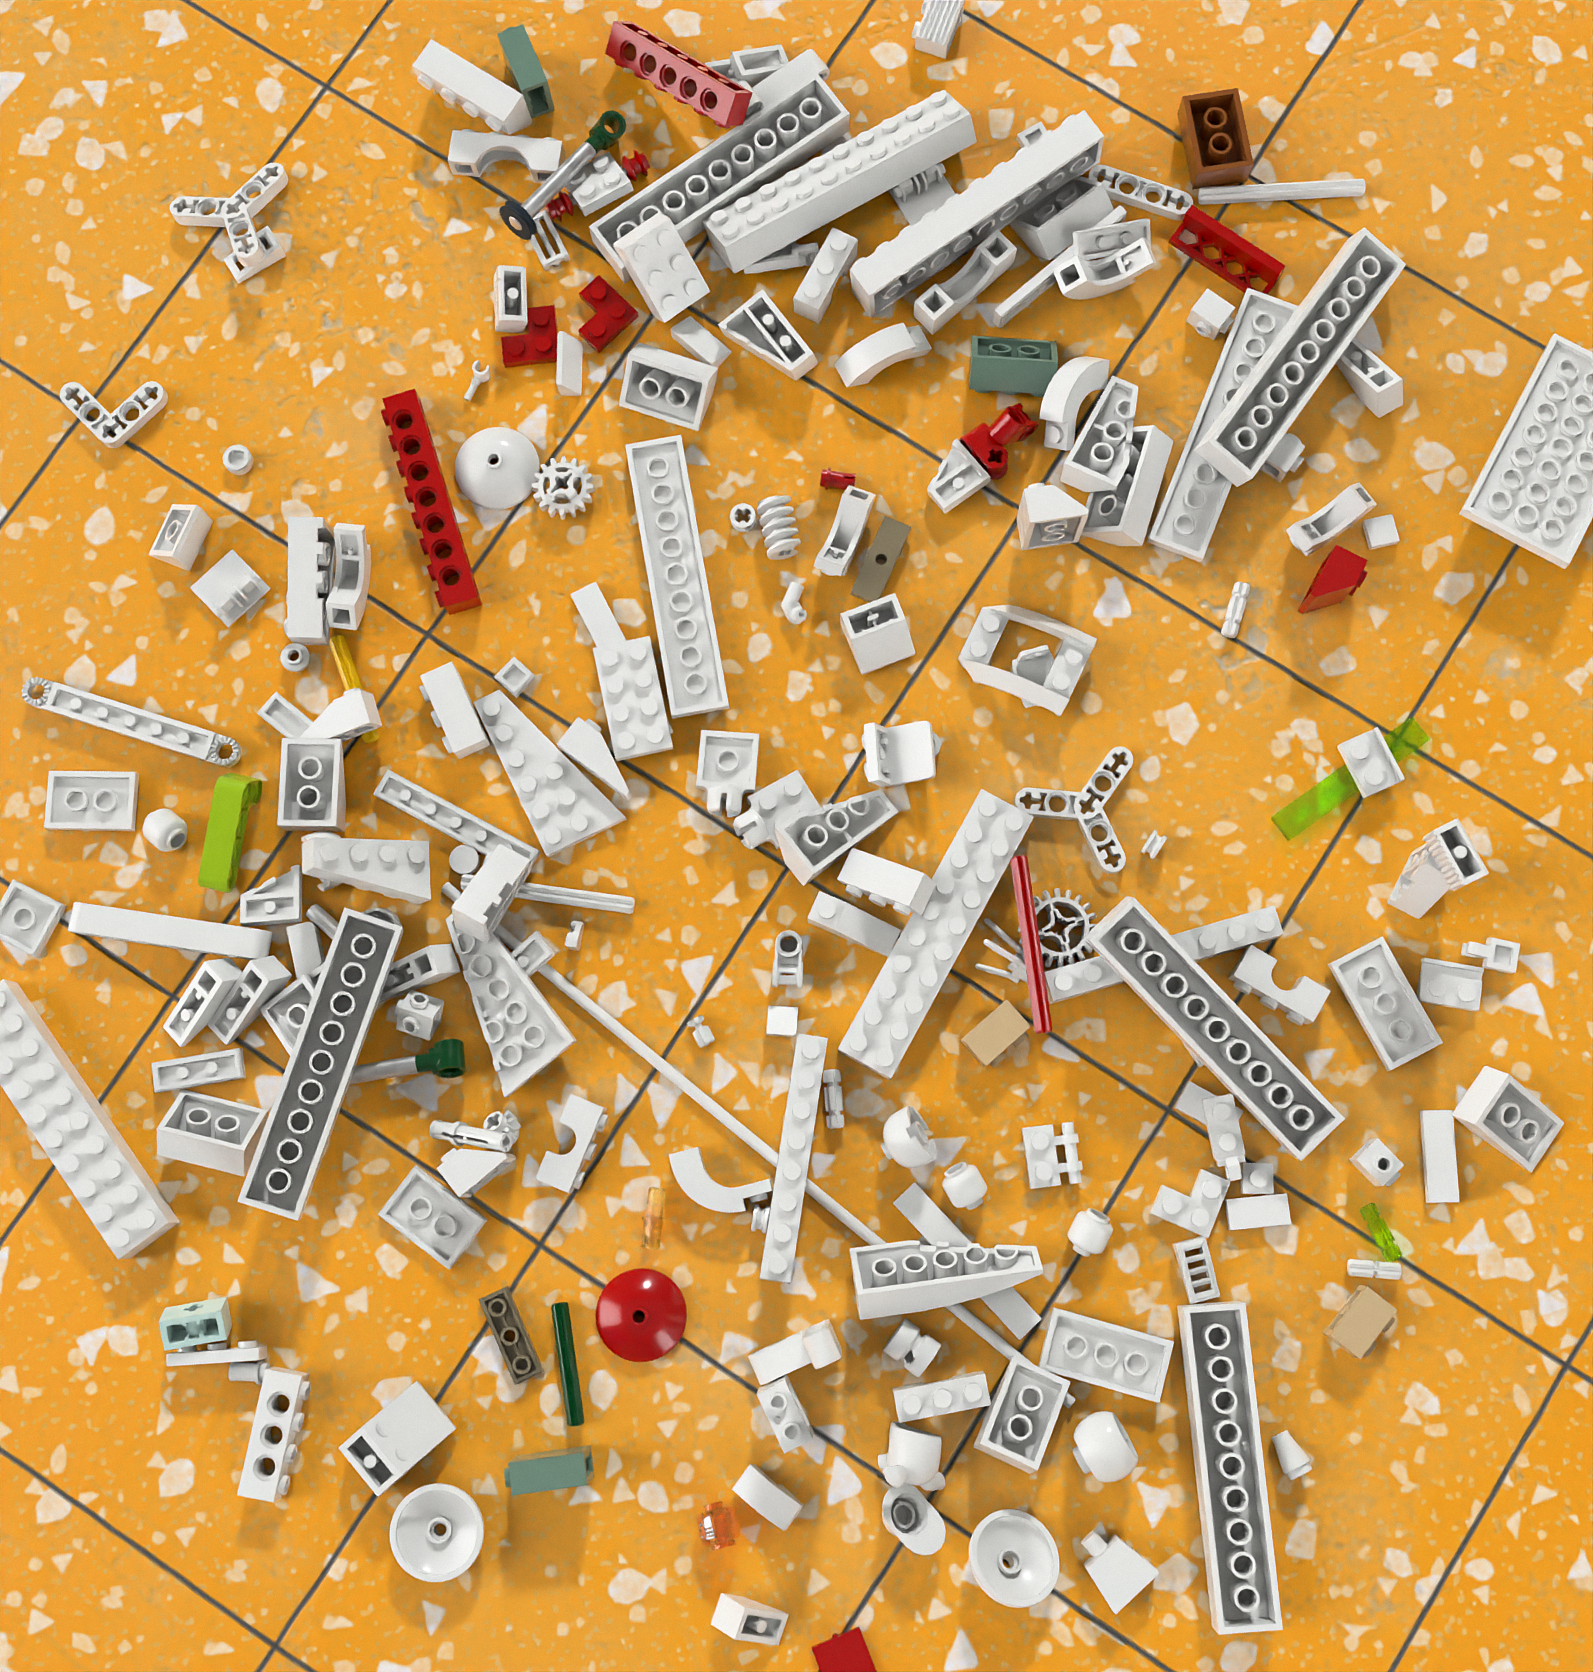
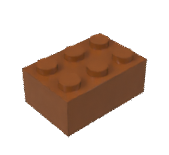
M1238 88L1183 96L1177 116L1192 190L1200 189L1201 187L1246 182L1254 163Z

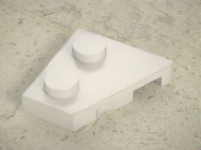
M958 439L953 441L952 449L947 458L943 459L938 468V474L933 477L927 488L928 495L944 514L990 482L989 474Z
M294 865L290 868V872L277 879L272 877L263 882L259 888H253L240 895V924L243 927L302 922V868L300 865Z

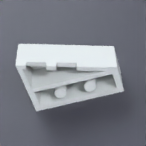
M498 844L494 851L490 850L484 859L483 866L474 875L469 885L451 907L455 927L487 943L529 875L531 860L501 844Z

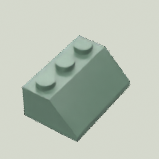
M972 335L969 389H974L979 393L1002 391L1007 395L1031 393L1035 397H1044L1046 389L1058 369L1056 341Z

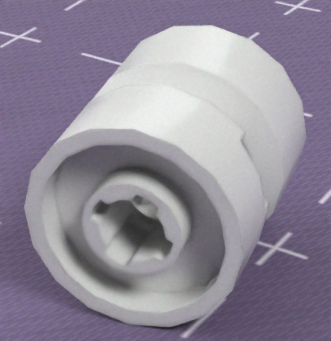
M906 1318L887 1342L883 1351L895 1361L903 1360L904 1367L916 1377H919L935 1357L941 1344L928 1334L920 1335V1328Z

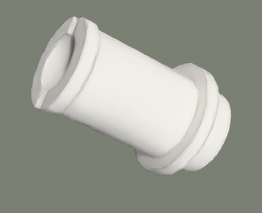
M259 1360L257 1363L231 1362L228 1371L229 1380L232 1382L252 1381L257 1385H261L265 1369L270 1368V1364L265 1363L264 1360Z

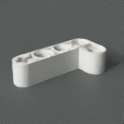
M808 49L752 88L745 80L737 82V84L753 92L744 121L816 72L825 82L830 75V69L813 49Z

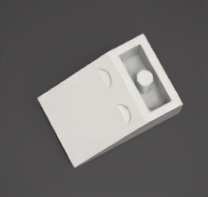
M416 1381L363 1425L338 1449L373 1492L380 1496L456 1429V1426L423 1386Z

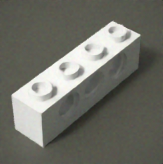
M275 1366L265 1369L237 1493L238 1496L275 1502L281 1499L282 1495H286L290 1484V1476H287L289 1463L292 1464L297 1453V1445L294 1444L296 1432H300L304 1421V1413H301L303 1400L306 1401L311 1390V1382H308L309 1373ZM280 1395H285L289 1399L290 1405L287 1411L281 1410L278 1406ZM273 1426L279 1427L282 1431L283 1436L280 1442L274 1441L271 1437ZM266 1458H271L275 1463L273 1474L268 1473L264 1468Z

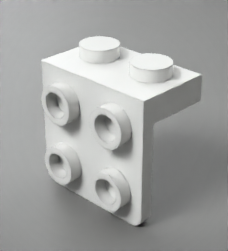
M920 721L888 728L875 722L864 724L862 745L866 750L867 762L864 764V772L868 782L880 787H888L935 777L936 767L931 723Z

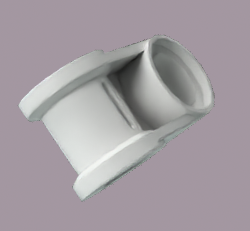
M783 931L776 938L772 987H777L779 984L796 985L797 988H802L803 946L799 934L794 931ZM786 937H793L798 945L795 951L787 953L781 949V941ZM782 973H788V974H795V975H781V974H782Z

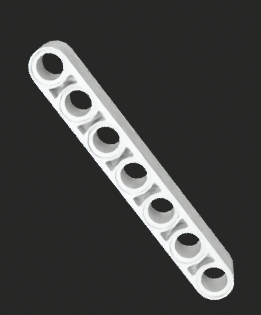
M80 902L73 903L68 932L247 960L269 956L273 932Z

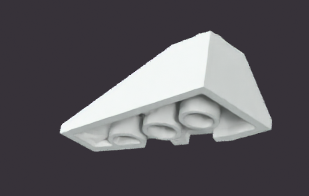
M876 790L851 797L843 802L829 803L818 809L798 812L776 827L775 834L785 864L804 886L894 817L898 810L881 790Z

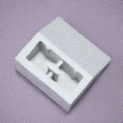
M895 593L840 614V624L861 675L916 654L905 616Z

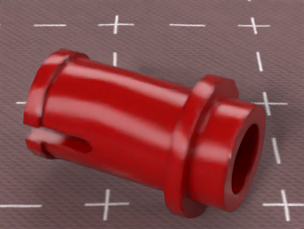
M828 467V470L822 469L820 486L825 487V490H828V487L846 490L849 485L855 486L856 474L831 471V468Z

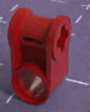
M1021 403L1008 406L988 428L990 435L998 443L1008 445L1018 441L1022 442L1038 428V422L1032 421L1022 410L1023 406Z
M981 423L962 436L959 441L989 474L990 479L998 480L1007 473L1008 452L1002 444L998 443L988 431L989 426L986 423Z

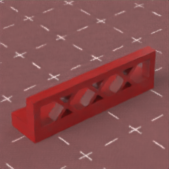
M1191 205L1187 210L1182 223L1168 242L1243 293L1246 292L1247 288L1256 290L1251 287L1250 279L1259 277L1268 283L1261 292L1268 295L1280 279L1285 268L1284 264L1194 205ZM1186 229L1195 235L1197 243L1186 244L1178 238ZM1203 248H1215L1218 250L1220 258L1210 260L1204 255ZM1238 263L1242 266L1243 274H1231L1228 272L1226 264Z

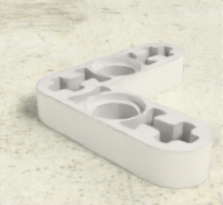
M154 381L146 382L111 414L77 382L65 384L60 390V399L104 445L109 448H118L167 404L168 394L159 383ZM152 391L158 396L155 400L149 396ZM75 392L83 400L84 403L81 406L70 396L72 393ZM140 401L148 407L146 410L140 405ZM131 409H138L139 417L134 421H127L126 413ZM90 410H100L97 420L87 421L86 416ZM119 420L127 426L125 429L118 423ZM109 430H112L117 435L114 438H112L107 434V432Z

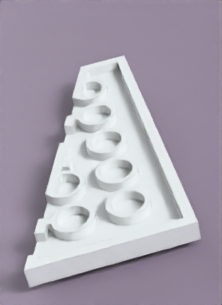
M500 690L473 702L547 857L627 820Z
M451 914L445 920L456 953L459 954L465 980L468 982L473 996L472 1001L485 1041L488 1042L493 1057L492 1062L495 1071L498 1072L502 1084L504 1097H509L577 1040L496 933L493 932L488 942L484 943L456 928L453 915Z

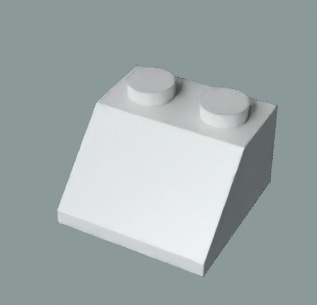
M453 1148L440 1159L442 1164L437 1167V1170L458 1197H471L517 1158L514 1154L471 1149L456 1150Z

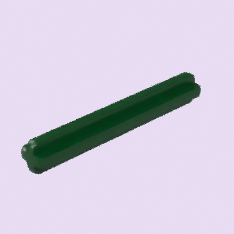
M567 1302L554 1303L551 1306L566 1419L567 1425L574 1427L582 1425L585 1420L569 1306Z

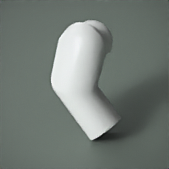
M796 582L790 583L781 607L791 623L800 624L805 621L807 612L802 609L798 602L804 587Z

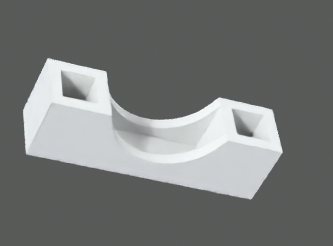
M463 129L462 131L452 130L448 163L453 175L480 177L483 171L496 161L515 160L528 168L534 183H544L565 162L566 154L562 141L552 137L538 139L522 134L508 136L498 132L487 134Z
M997 229L977 246L969 261L956 275L945 283H935L914 301L913 316L933 335L1014 264L1017 248Z

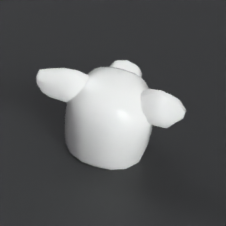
M891 1422L888 1453L878 1455V1465L886 1481L894 1488H899L903 1484L919 1485L927 1491L942 1490L945 1487L944 1476L938 1472L941 1458V1437L912 1428L905 1423Z

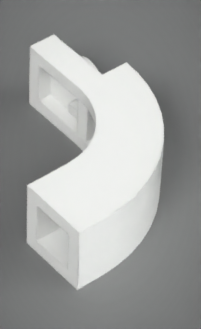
M1142 237L1122 250L1102 259L1087 261L1079 256H1075L1054 268L1053 273L1062 295L1070 299L1082 300L1096 298L1120 290L1136 282V276L1156 266L1157 263L1148 241Z
M1088 356L1078 357L1066 362L1056 372L1046 389L1040 410L1039 419L1046 420L1044 447L1065 451L1073 448L1079 407L1090 392L1106 388L1110 360Z
M1359 482L1347 487L1325 507L1312 516L1295 522L1286 531L1290 536L1292 544L1307 556L1351 527L1373 509L1377 503Z
M850 485L842 494L830 534L816 556L814 567L821 569L827 575L845 576L863 535L876 494Z
M336 523L334 527L336 574L332 591L326 601L328 627L357 630L367 602L371 571V547L367 544L365 525Z
M700 1147L669 1154L673 1173L681 1188L691 1199L708 1209L726 1213L747 1211L745 1198H750V1202L753 1203L768 1199L767 1192L773 1191L770 1179L735 1188L725 1187L716 1183L706 1171Z

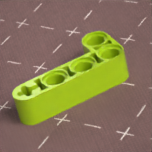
M236 773L225 774L218 778L214 788L198 877L200 887L230 893L233 890L238 873L249 807L257 804L260 799L263 787L261 779Z

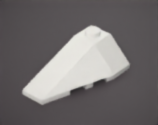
M1112 375L1064 462L1060 478L1061 482L1083 492L1116 490L1129 465L1138 386Z

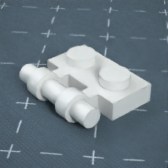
M1073 1122L1061 1123L1063 1133L1061 1136H1054L1053 1124L1021 1128L1030 1189L1061 1185L1059 1173L1068 1172L1070 1184L1082 1183L1080 1170H1083L1082 1161L1078 1159L1076 1143H1079L1078 1133L1075 1134ZM1056 1145H1064L1067 1163L1058 1164Z

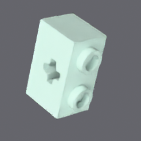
M227 1297L166 1307L158 1322L164 1351L227 1340L232 1328Z

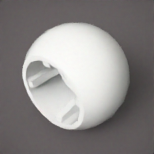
M1102 1411L1090 1414L1076 1427L1074 1439L1077 1446L1072 1448V1451L1085 1474L1092 1472L1098 1481L1115 1482L1125 1478L1136 1467L1139 1460L1137 1452L1127 1432L1113 1412Z

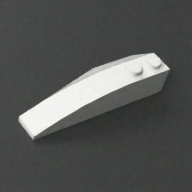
M908 1240L850 1248L854 1288L860 1320L921 1312L958 1304L1012 1287L1043 1274L1036 1246L997 1244L994 1248H983L978 1243H967V1247L949 1246V1242H937L936 1246L920 1245V1241Z

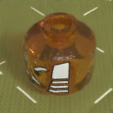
M722 1501L705 1505V1512L697 1517V1526L702 1544L706 1547H711L712 1551L736 1545L735 1539L740 1536L741 1530L735 1508L731 1506L723 1507Z

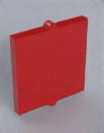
M860 1627L840 1635L834 1633L831 1639L811 1647L821 1672H877Z

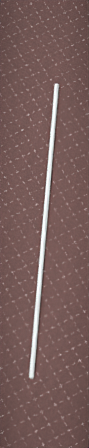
M449 882L445 883L441 888V892L453 902H456L462 894ZM500 924L494 930L499 939L512 950H515L522 943ZM546 963L538 970L545 978L777 1168L779 1154L550 965ZM806 1178L805 1192L870 1246L886 1244L884 1240L811 1180ZM960 1303L945 1306L1010 1361L1012 1356H1016L1033 1364ZM1068 1392L1064 1398L1063 1405L1070 1408L1075 1398Z

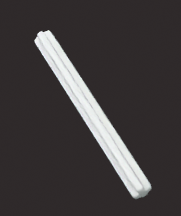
M1364 179L1201 187L1198 192V202L1201 205L1362 196L1366 186Z
M464 874L462 876L460 884L462 890L466 889L474 875ZM526 882L522 884L514 897L628 914L633 913L635 900L632 897Z

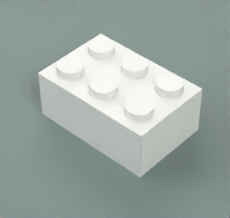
M659 212L612 244L651 313L664 323L710 292L671 219Z

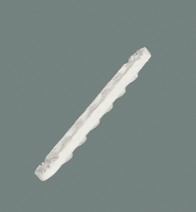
M39 677L30 678L22 686V697L25 702L33 707L222 767L235 765L242 755L241 746L230 737ZM36 686H44V696H41V699L33 700L31 696L32 690ZM224 745H231L233 748L232 756L229 759L226 758V760L219 757L220 748Z

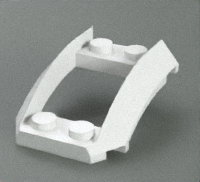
M1013 605L982 607L958 660L973 679L972 682L1002 690L1038 707L1042 706L1060 717L1070 700L1069 698L1091 651L1095 647L1097 639L1063 622ZM1008 620L1034 627L1063 640L1043 685L987 665Z

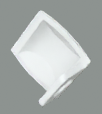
M1048 645L1020 652L1017 659L1012 660L1013 674L1043 685L1054 662ZM1021 699L1025 708L1036 706Z

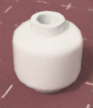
M163 808L148 814L142 831L143 836L160 851L167 852L177 850L184 845L187 840L188 826L172 810Z
M960 1162L950 1167L944 1173L945 1178L942 1186L953 1206L958 1208L966 1207L968 1210H971L983 1203L982 1197L987 1192V1185L976 1166Z
M1088 1208L1087 1211L1078 1212L1067 1234L1069 1240L1074 1244L1073 1250L1086 1257H1089L1090 1253H1102L1113 1232V1228L1109 1223V1217L1092 1208Z

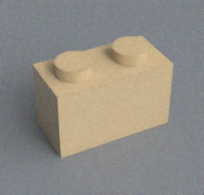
M1006 999L965 1035L960 1042L983 1068L989 1063L994 1068L1007 1056L1003 1051L1009 1045L1013 1044L1016 1048L1029 1037L1025 1031L1031 1026Z
M1359 1285L1323 1334L1352 1357L1361 1359L1363 1356L1367 1357L1377 1345L1375 1339L1381 1331L1385 1333L1395 1321L1393 1315L1397 1309L1368 1286Z

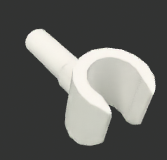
M479 360L475 361L472 365L474 378L464 396V399L469 402L480 383L486 382L490 378L489 365H487L483 372H478L481 366Z

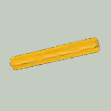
M342 635L330 638L329 644L345 690L353 688L363 690L345 638ZM377 729L361 735L365 743H371L379 739Z

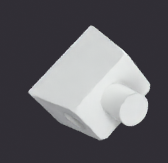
M1093 1530L1081 1541V1544L1092 1555L1083 1565L1115 1614L1159 1574V1571L1152 1563L1116 1534L1105 1542Z

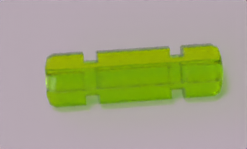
M1369 1203L1360 1209V1213L1364 1221H1368L1367 1226L1378 1247H1382L1381 1253L1385 1260L1393 1262L1402 1256V1252L1398 1244L1393 1243L1395 1239L1384 1218H1380L1379 1215L1381 1213L1377 1205Z

